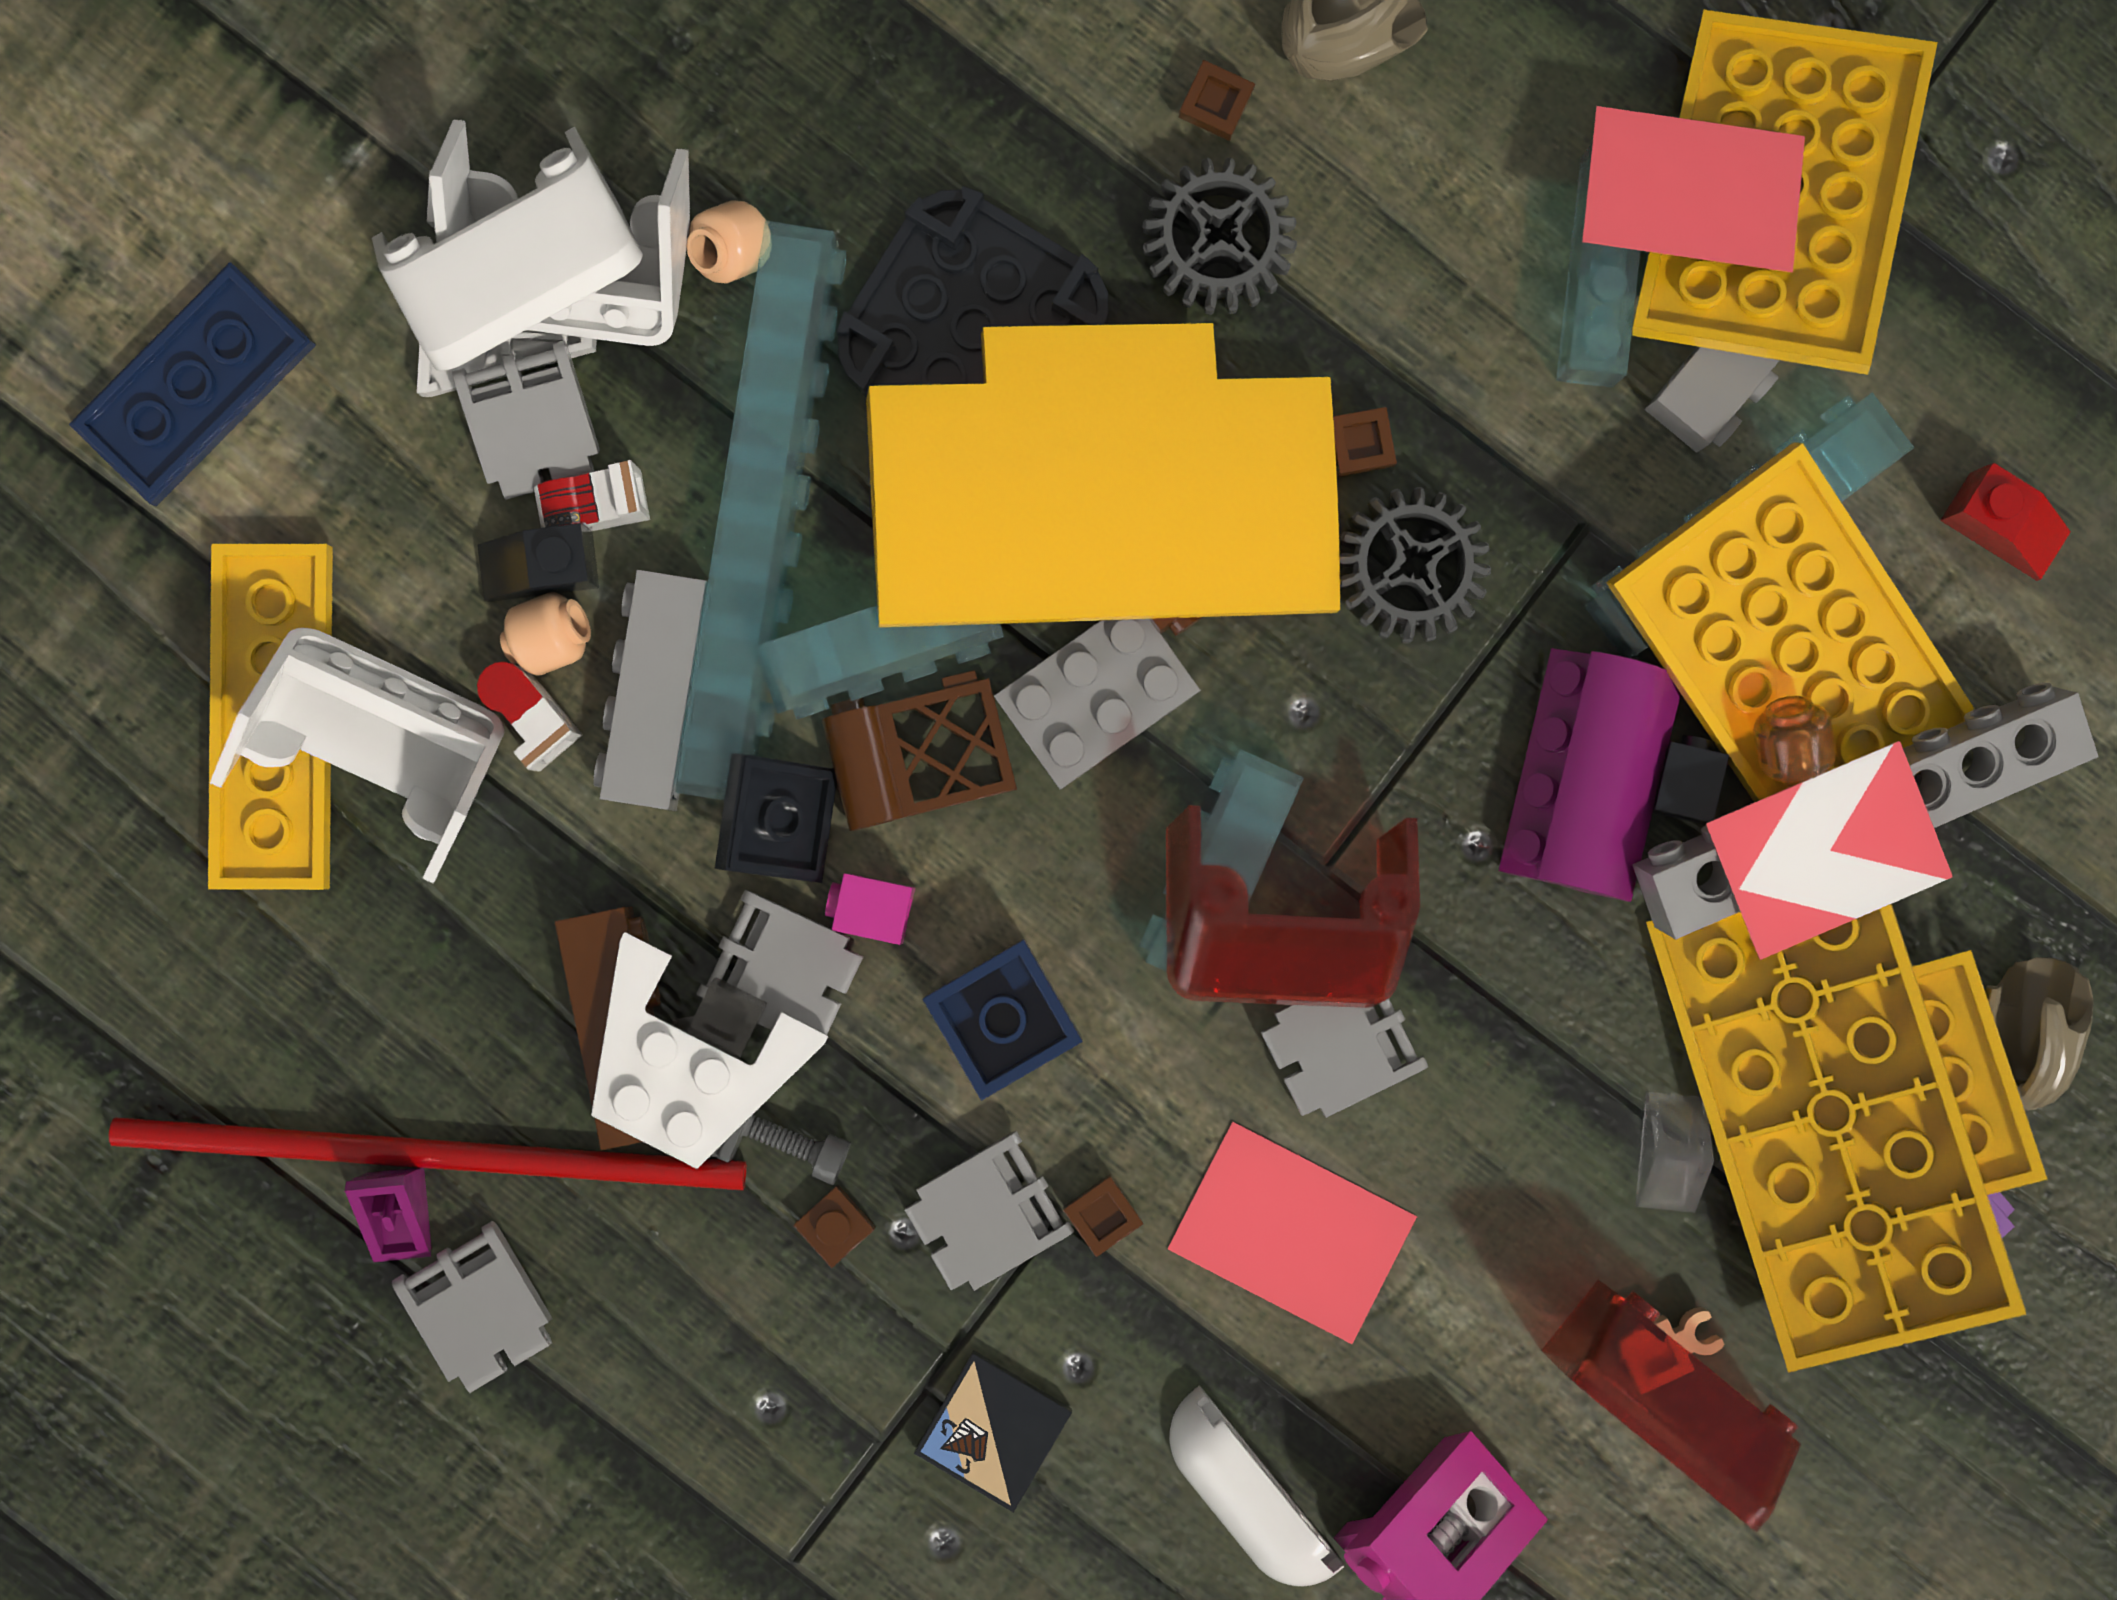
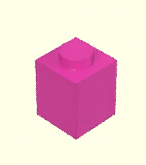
M844 873L842 884L834 882L831 884L825 916L834 918L833 931L901 945L904 943L915 887Z

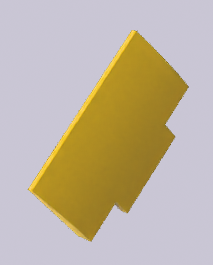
M1213 323L983 327L981 346L984 384L869 386L866 407L878 628L1172 617L1337 613L1340 610L1338 493L1330 377L1217 379Z
M1892 904L1761 960L1758 957L1741 912L1676 940L1655 928L1653 921L1646 922L1788 1373L2026 1315L2022 1296L1988 1195L2048 1179L1972 951L1969 950L1912 966Z

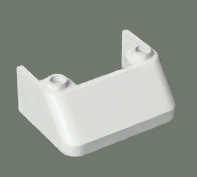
M453 119L429 175L437 243L518 199L514 188L502 177L492 173L470 170L465 121ZM676 149L662 194L642 198L633 209L630 228L643 254L640 263L620 279L526 330L645 346L659 345L670 338L678 315L687 250L686 245L690 227L688 150Z
M575 127L565 132L572 150L570 148L559 149L541 161V171L535 178L537 189L442 241L434 244L430 237H415L413 233L401 235L388 243L382 232L372 237L378 267L419 344L436 370H450L472 360L620 279L640 263L643 254L622 209Z
M297 628L291 630L286 635L240 709L210 783L221 788L240 756H244L263 767H282L292 763L299 750L311 754L408 798L402 810L405 824L419 838L438 844L423 876V879L434 883L502 740L505 729L502 721L495 713L477 703L324 632L311 628Z

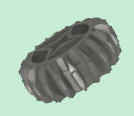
M1231 157L1225 159L1222 172L1219 173L1214 172V165L1210 158L1203 159L1200 177H1197L1188 165L1181 167L1179 176L1183 187L1173 180L1165 179L1162 182L1161 190L1168 200L1151 198L1148 209L1158 218L1144 220L1142 228L1143 233L1155 237V239L1143 244L1144 256L1162 257L1151 265V276L1156 278L1168 273L1172 275L1164 285V293L1170 296L1182 286L1186 289L1182 306L1188 309L1191 308L1196 295L1206 298L1204 313L1210 315L1214 313L1217 299H1224L1225 309L1228 314H1235L1238 309L1237 296L1240 294L1250 307L1258 305L1260 297L1255 285L1265 292L1274 293L1278 283L1272 273L1287 275L1291 267V263L1280 254L1294 253L1297 247L1296 240L1282 235L1295 229L1297 224L1296 218L1289 215L1277 216L1288 207L1289 199L1287 195H1279L1270 199L1268 196L1273 191L1276 181L1273 177H1268L1259 185H1256L1253 182L1257 170L1254 164H1249L1245 168L1243 176L1233 174L1235 160ZM1213 195H1223L1237 199L1232 206L1221 210L1212 208L1203 200L1200 203L1196 202L1200 198ZM1180 213L1189 220L1188 227L1197 237L1196 244L1191 248L1190 255L1184 261L1179 256L1172 237V227ZM1254 213L1262 223L1266 238L1265 253L1259 261L1250 253L1251 246L1242 235V230ZM1233 224L1228 240L1229 245L1225 241L1220 240L1215 245L1211 244L1205 250L1211 232L1210 228L1214 232L1219 233L1224 228L1228 229ZM1214 263H1223L1231 267L1235 272L1241 269L1244 273L1231 278H1212L1198 273V271L1202 272L1206 267Z
M1416 487L1412 491L1410 505H1406L1403 493L1400 489H1394L1389 493L1390 510L1387 509L1378 497H1374L1368 502V508L1374 520L1360 512H1356L1350 519L1361 535L1346 531L1340 535L1339 542L1354 550L1353 553L1339 554L1340 567L1352 568V574L1340 577V589L1355 586L1357 593L1349 597L1344 602V605L1348 610H1351L1363 601L1369 608L1359 620V624L1363 627H1367L1372 623L1376 616L1384 619L1378 634L1381 638H1388L1393 632L1395 624L1401 625L1400 639L1402 643L1409 644L1413 641L1415 626H1419L1421 636L1425 642L1433 641L1436 639L1437 632L1435 621L1438 622L1446 633H1452L1458 627L1451 611H1454L1462 618L1469 619L1473 616L1475 610L1464 597L1467 596L1480 600L1486 595V589L1473 582L1472 578H1484L1491 574V566L1474 563V557L1482 556L1490 550L1489 544L1487 542H1480L1471 545L1469 537L1481 529V525L1478 521H1474L1463 529L1457 520L1465 514L1466 507L1463 504H1458L1451 510L1449 515L1443 512L1442 509L1446 503L1447 495L1442 492L1435 495L1430 506L1424 505V489ZM1397 522H1422L1438 530L1443 537L1430 543H1420L1414 540L1406 529L1401 531ZM1380 530L1387 541L1384 546L1390 556V564L1385 572L1370 580L1367 570V555L1374 536ZM1432 551L1435 552V555L1424 562L1425 565L1419 570L1421 579H1414V573L1409 577L1402 574L1394 580L1389 579L1406 561L1405 552H1411V559L1416 554L1422 558ZM1454 551L1457 562L1456 581L1450 595L1444 600L1438 590L1441 585L1436 577V566L1440 559ZM1395 588H1405L1410 590L1418 601L1423 600L1429 610L1417 612L1399 609L1385 601L1380 595Z

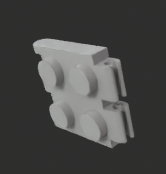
M565 340L553 343V350L517 359L515 354L503 357V364L467 373L465 368L452 371L456 390L487 484L499 481L505 500L534 492V487L544 482L541 469L547 467L549 468L552 480L595 472L590 456L598 454L600 448ZM554 361L558 363V366L545 368L526 375H522L521 370ZM507 375L508 380L472 389L471 384Z
M745 889L740 899L745 902L729 938L722 937L718 947L723 949L707 985L701 983L696 994L772 1030L780 1012L827 1035L841 1003L825 996V990L829 986L846 994L863 956L846 949L850 937L833 931L829 927ZM755 908H758L761 911L745 945L739 942ZM733 955L739 958L723 992L717 989Z
M1378 963L1369 965L1273 1012L1278 1023L1261 1031L1279 1069L1296 1061L1301 1070L1283 1079L1302 1116L1320 1108L1323 1115L1327 1118L1428 1068L1424 1056L1417 1057L1401 1023L1406 1019L1401 1009L1394 1010L1378 976L1383 972ZM1367 981L1384 1014L1381 1018L1378 1017L1363 986V983ZM1390 1028L1407 1061L1403 1065L1386 1033V1030Z
M1017 1131L1010 1133L917 1187L916 1191L921 1199L905 1208L906 1214L924 1245L940 1236H943L947 1244L932 1252L931 1257L950 1290L969 1281L975 1291L1074 1232L1069 1221L1062 1222L1044 1191L1048 1187L1044 1177H1036L1018 1144L1022 1142V1139ZM1009 1151L1027 1182L1026 1185L1022 1186L1004 1152ZM1032 1196H1035L1053 1228L1048 1231L1041 1215L1030 1199Z
M494 1221L482 1226V1234L452 1251L447 1247L437 1253V1261L407 1278L402 1274L392 1280V1286L448 1382L459 1376L469 1393L508 1370L499 1353L501 1350L504 1349L512 1364L516 1366L552 1343L544 1325L553 1318ZM484 1245H490L491 1248L464 1265L461 1266L459 1260ZM444 1270L446 1274L444 1277L416 1292L414 1287Z

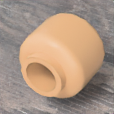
M728 201L707 209L693 218L689 226L686 245L687 254L693 266L704 277L715 283H730L759 271L770 259L772 250L771 231L766 219L756 207L745 201Z
M548 592L513 606L508 610L504 619V631L500 634V644L503 653L511 663H518L526 672L539 676L581 659L586 648V642L590 640L591 629L588 618L577 601L573 599L568 600L565 596L556 592Z

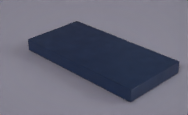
M229 262L69 425L149 504L157 507L316 344L247 276Z

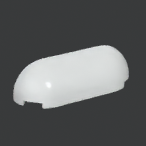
M1199 1385L1189 1393L1178 1406L1171 1422L1170 1447L1174 1461L1184 1477L1258 1568L1272 1579L1292 1586L1315 1585L1328 1580L1343 1569L1345 1564L1201 1386Z

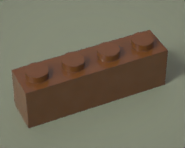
M622 907L555 921L592 1108L620 939L624 932L649 944L645 921L642 916L634 917L633 907ZM658 983L645 1006L646 1012L653 1016V1008L661 1005ZM594 1117L601 1150L643 1142Z

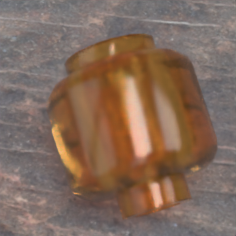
M1804 696L1778 698L1770 702L1766 706L1765 711L1755 720L1753 735L1758 764L1764 775L1793 787L1826 773L1834 765L1837 751L1831 717L1825 708L1813 703L1811 699Z

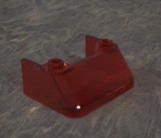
M1189 805L1166 828L1167 976L1172 988L1180 996L1188 1000L1370 1008L1389 999L1398 986L1420 911L1417 818H1405L1376 840L1377 877L1369 882L1361 893L1360 919L1249 914L1248 890L1242 877L1236 871L1226 866L1201 864V806Z
M1598 1279L1541 1351L1585 1393L1758 1533L1773 1514L1802 1445L1792 1437L1799 1426L1772 1404H1769L1764 1412L1753 1405L1659 1328L1654 1322L1661 1313L1634 1291L1624 1299Z

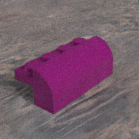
M1551 648L1498 871L1561 885L1580 892L1627 902L1632 901L1637 880L1632 864L1642 859L1681 694L1669 677L1666 669L1607 653L1591 651V654Z

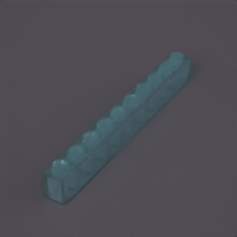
M765 221L675 793L724 800L731 753L758 756L761 736L770 737L772 732L775 703L767 702L770 679H780L784 658V646H777L776 638L779 623L788 624L793 600V590L784 589L788 566L797 567L802 542V534L793 532L796 511L806 510L810 494L811 477L802 475L805 454H815L819 436L820 422L817 419H811L814 397H824L828 379V363L820 362L823 340L833 341L836 329L837 307L829 306L832 284H842L846 264V251L838 249L839 244L834 231Z

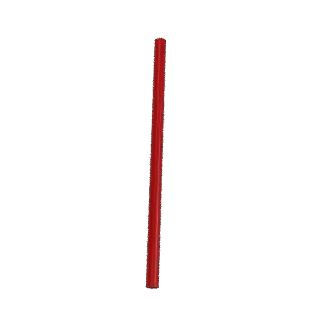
M119 1117L113 1118L109 1128V1143L111 1146L729 1190H744L747 1170L745 1161L725 1162L717 1159H706L696 1169L673 1156Z

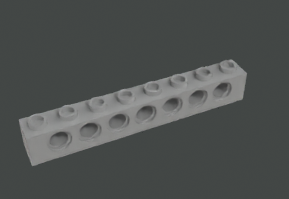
M2051 683L2034 684L2018 691L2016 694L2017 700L2000 707L1998 705H1988L1974 709L1964 716L1965 722L1949 729L1943 727L1933 728L1915 735L1912 738L1913 744L1903 748L1913 776L1917 772H1921L1922 780L1919 791L1933 827H1938L2099 757L2079 694L2053 687ZM2022 727H2024V741L2021 744V746L2016 749V735L2019 732V730ZM1972 749L1973 762L1971 766L1965 772H1963V758L1966 755V753ZM1706 825L1701 829L1702 835L1683 843L1681 841H1669L1657 845L1649 850V858L1632 864L1654 927L1675 940L1740 912ZM1711 861L1713 871L1710 879L1703 885L1698 886L1696 878L1699 869L1705 863Z

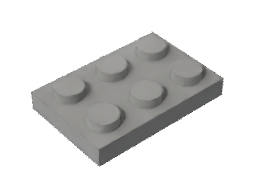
M1149 619L1101 620L994 695V698L1056 786L1061 790L1201 690Z

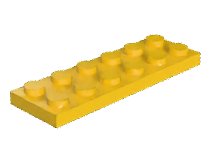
M211 544L208 889H330L331 763L302 750H299L292 763L282 767H263L244 756H240L221 788L210 783L240 709L286 635L293 629L311 628L332 636L333 547L328 544Z

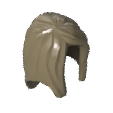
M1291 0L1284 8L1282 15V49L1294 70L1299 75H1303V77L1335 81L1358 76L1415 45L1427 32L1426 13L1418 0Z
M2036 957L2028 961L2016 962L2007 969L1997 986L1987 985L1984 989L2025 1111L2035 1110L2054 1103L2069 1089L2080 1068L2093 1019V995L2089 979L2079 973L2077 967L2063 960L2050 957Z

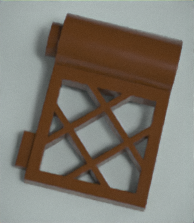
M975 670L941 678L942 690L868 707L865 706L863 697L830 705L832 715L823 718L822 723L849 831L864 829L1017 790L989 678L978 681ZM979 694L985 718L973 736L945 719L956 699ZM947 702L939 715L926 707ZM916 710L935 722L919 749L898 738L893 714ZM940 726L969 742L954 770L924 753ZM987 727L992 747L980 740ZM975 747L996 759L1001 782L978 786L959 774ZM901 749L914 756L907 769ZM920 760L949 777L936 798L914 803L909 777ZM955 781L968 789L947 795Z

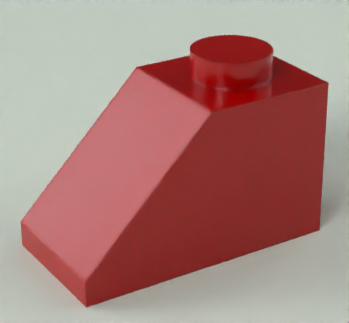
M1994 462L1970 472L1940 520L2036 581L2042 579L2071 532L2042 492Z

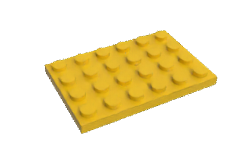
M1703 10L1679 118L1805 136L1793 272L1649 252L1633 323L1632 336L1868 375L1938 42Z
M1793 442L1606 582L1663 668L1667 670L1669 677L1711 739L1715 742L1719 751L1729 755L1727 763L1754 803L1898 741L1901 742L1902 748L1913 744L1912 738L1915 735L1933 728L1943 727L1949 729L1965 722L1964 716L1975 709L1803 443Z

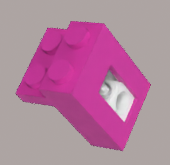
M1469 1431L1444 1437L1374 1517L1347 1522L1334 1537V1540L1346 1552L1344 1559L1349 1567L1367 1587L1381 1593L1384 1596L1382 1600H1481L1548 1519L1474 1433ZM1468 1494L1475 1502L1476 1514L1474 1518L1467 1509Z

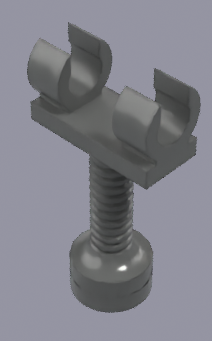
M752 1114L712 1156L718 1157V1159L725 1162H730L735 1157L742 1137L749 1136L750 1139L760 1140V1143L765 1142V1145H770L772 1148L776 1146L777 1150L781 1149L782 1152L786 1151L787 1154L792 1153L794 1157L797 1155V1158H802L804 1161L808 1159V1163L811 1164L813 1169L812 1177L834 1185L849 1152L851 1142L829 1134L825 1140L814 1143V1140H809V1137L804 1138L801 1134L798 1136L797 1132L793 1134L792 1130L782 1129L780 1125L777 1127L775 1123L772 1125V1122H767L765 1119L761 1121L760 1117L756 1118Z

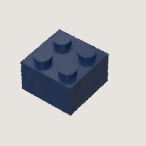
M1025 938L929 993L922 999L981 1101L1083 1042L1080 1032Z

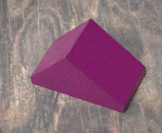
M415 1167L367 1172L346 1181L345 1193L373 1262L431 1257L432 1244L424 1168Z

